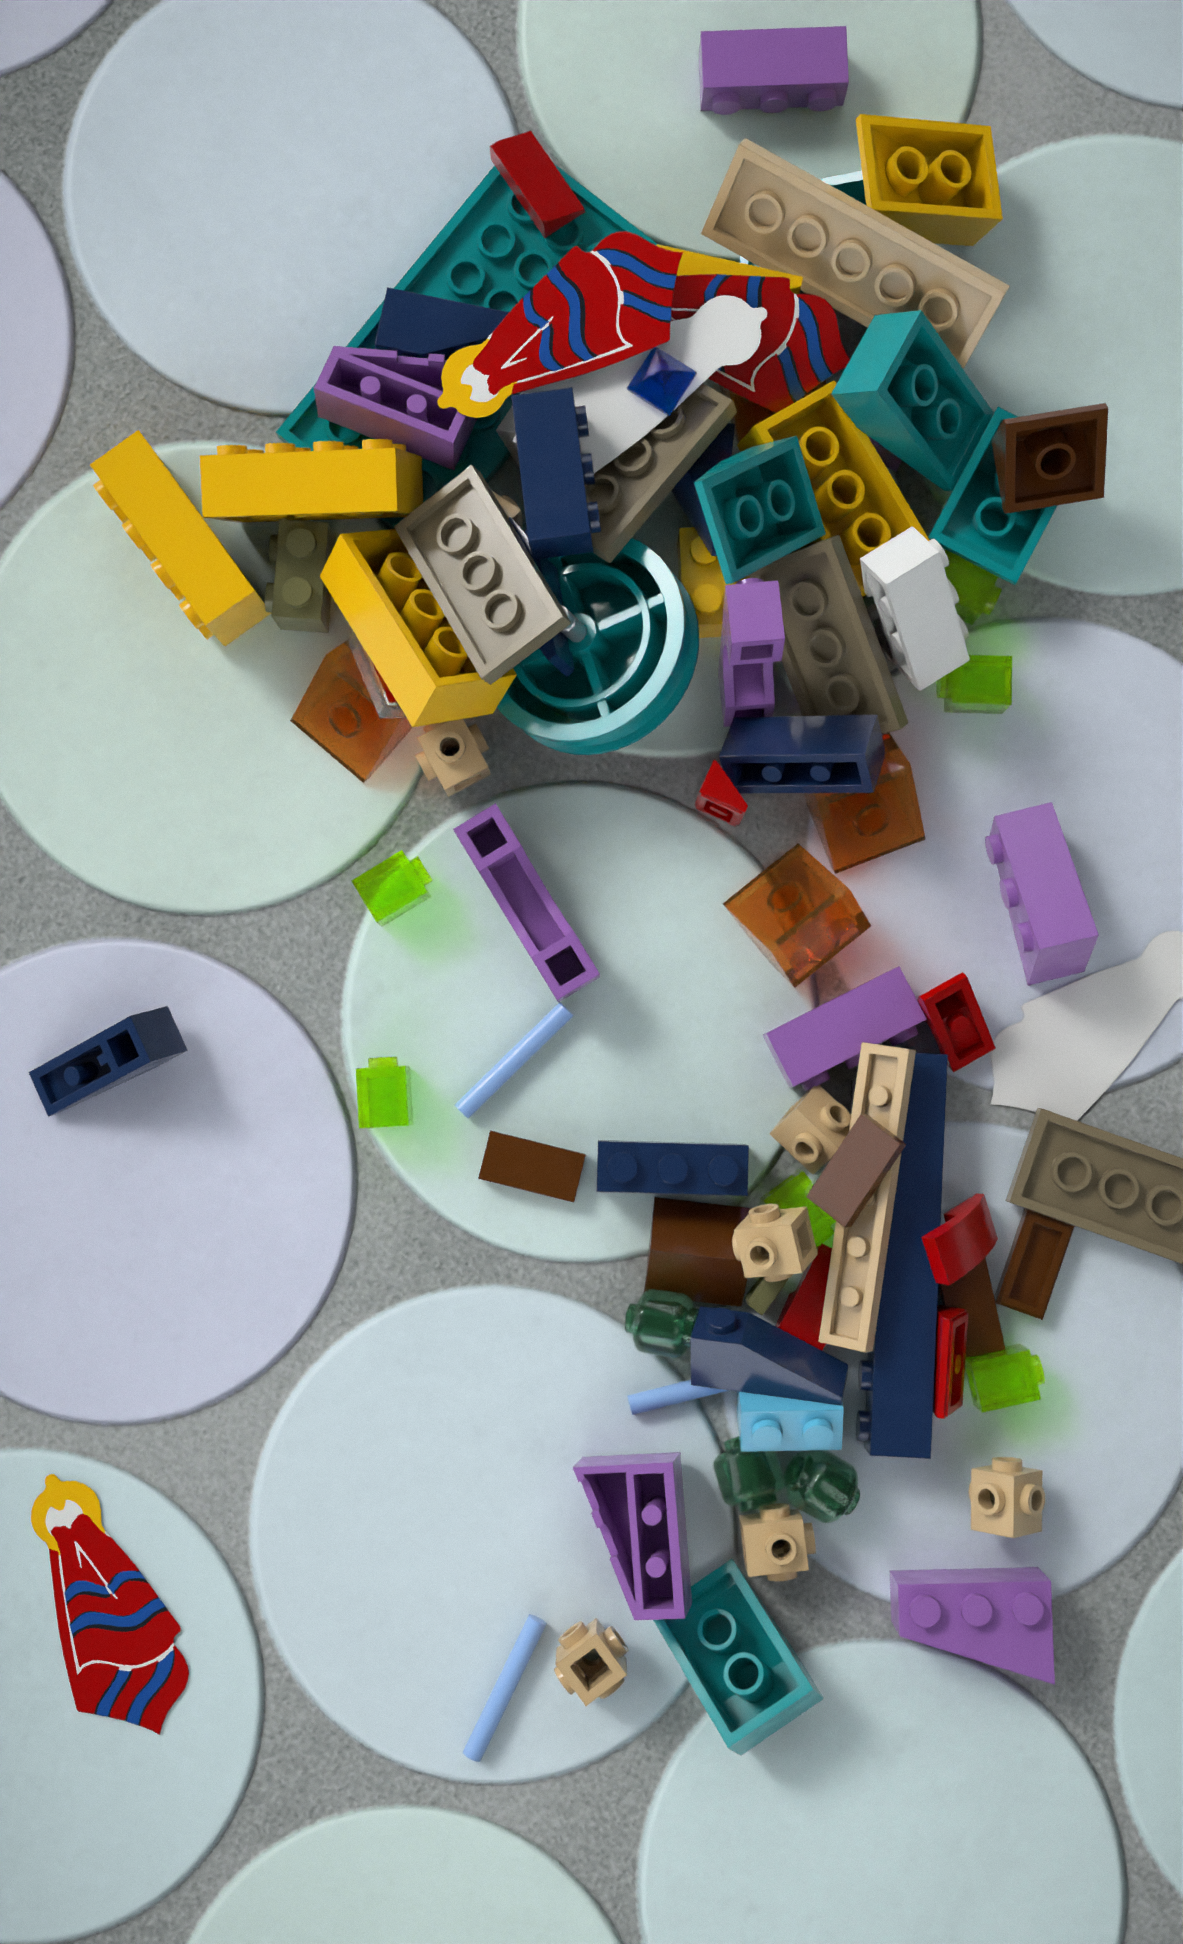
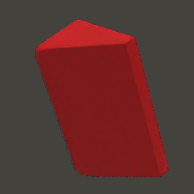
M532 131L499 140L489 146L491 161L544 238L585 212V208Z
M714 759L695 802L696 809L734 827L736 825L739 826L748 805L722 767Z
M938 1304L933 1413L937 1418L945 1419L963 1406L969 1313H967V1309Z

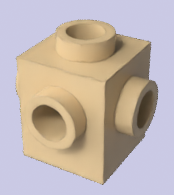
M460 719L424 726L425 734L417 737L423 751L416 754L415 757L428 781L438 777L448 797L491 775L489 767L482 756V753L489 750V747L476 723L467 727L464 720ZM452 748L459 749L457 754L446 756L448 750Z
M818 1085L808 1090L792 1105L769 1134L810 1173L815 1174L831 1160L849 1133L851 1114L825 1089Z
M777 1204L760 1205L749 1210L746 1218L734 1229L732 1239L733 1252L736 1259L742 1263L745 1278L764 1277V1280L767 1282L782 1281L794 1274L803 1273L818 1255L807 1207L779 1209Z
M993 1457L992 1465L972 1468L969 1485L971 1530L1010 1538L1042 1532V1510L1045 1505V1492L1042 1488L1043 1470L1022 1467V1459L1014 1457Z
M773 1503L759 1507L760 1513L739 1515L744 1565L748 1577L767 1575L769 1581H788L797 1578V1572L809 1570L807 1555L816 1554L812 1523H803V1518L798 1509L790 1510L789 1504ZM783 1539V1542L780 1544H773L775 1541Z
M595 1618L586 1626L582 1621L574 1624L560 1636L558 1641L561 1645L556 1650L555 1665L557 1667L554 1668L555 1674L567 1692L571 1695L576 1692L585 1706L598 1697L600 1699L608 1697L623 1684L624 1677L627 1676V1661L624 1655L629 1650L613 1626L605 1630L599 1620ZM594 1648L600 1655L598 1659L592 1661L584 1658V1655Z

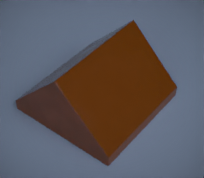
M1106 403L1003 419L992 438V446L1002 508L1005 514L1104 498L1108 406Z
M654 1197L643 1295L742 1307L747 1278L744 1276L741 1261H738L734 1255L732 1239L734 1229L746 1218L749 1210L752 1208Z

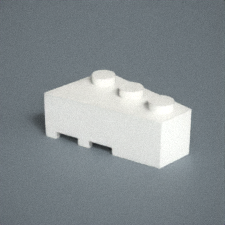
M912 526L860 558L864 592L868 598L873 595L875 602L867 607L871 622L875 619L877 620V627L874 630L882 652L919 691L970 660L965 644V639L969 637V633L963 620L956 612L955 604L959 602V597L954 586L946 576L944 568L949 565V561L938 541L935 539L928 541Z

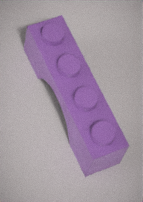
M747 578L738 581L736 584L725 585L718 666L724 727H730L734 717H773L775 707L773 662L782 661L785 642L778 581L764 582L758 578Z
M496 803L454 828L456 836L557 1002L559 1003L600 978V973L549 894Z

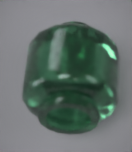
M648 1289L641 1295L637 1304H629L625 1317V1331L633 1335L635 1348L642 1353L675 1359L680 1358L686 1353L688 1348H691L690 1338L699 1309L694 1308L692 1299L685 1294Z
M739 1436L723 1442L726 1451L719 1454L714 1459L712 1465L724 1503L729 1506H738L740 1513L759 1509L763 1505L777 1502L776 1493L784 1488L785 1479L776 1451L741 1452Z
M827 1450L799 1452L791 1459L785 1470L783 1485L786 1488L789 1503L818 1521L827 1524L837 1521L843 1515L852 1513L859 1502L858 1474L854 1466Z

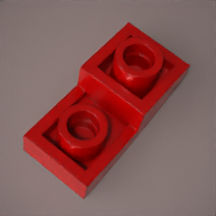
M977 1193L943 1214L945 1223L921 1237L936 1283L951 1285L977 1266L995 1246L998 1237L984 1194Z
M820 1243L816 1245L818 1255L804 1270L796 1290L788 1295L775 1326L823 1350L826 1344L819 1342L832 1248Z

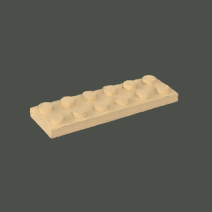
M747 138L738 145L701 232L705 237L759 267L802 276L803 280L800 290L807 294L822 297L832 308L867 328L875 315L922 310L963 369L1010 287L1008 284Z

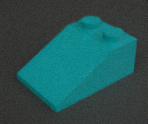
M922 310L875 315L831 393L858 429L944 491H953L994 414Z
M998 406L928 538L929 540L935 539L942 548L1015 585L1057 506L1004 513L992 438L1003 419L1018 416Z
M797 436L750 447L720 461L694 482L726 584L735 583L826 534Z
M730 1559L691 1586L692 1605L685 1619H659L653 1621L727 1748L742 1756L822 1701L824 1697L734 1559Z

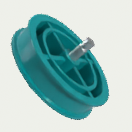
M634 538L628 541L611 563H608L593 552L549 558L557 568L563 600L562 608L571 621V624L561 632L568 638L575 671L566 677L547 660L538 648L513 667L517 675L497 708L510 722L522 729L528 736L550 749L573 755H596L616 751L639 741L655 730L674 711L683 698L693 677L699 652V625L693 602L684 585L652 549Z

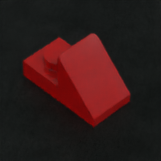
M964 972L918 997L917 1001L927 1019L925 1022L930 1027L941 1054H948L947 1066L953 1073L996 1049L968 977Z

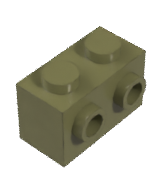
M279 519L278 534H271L269 561L270 564L276 565L274 583L268 582L265 589L266 612H272L271 617L280 630L329 633L331 594L320 578V574L336 543V537L329 522Z

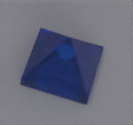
M654 347L627 386V390L662 413L670 416L696 377L697 372L658 347Z

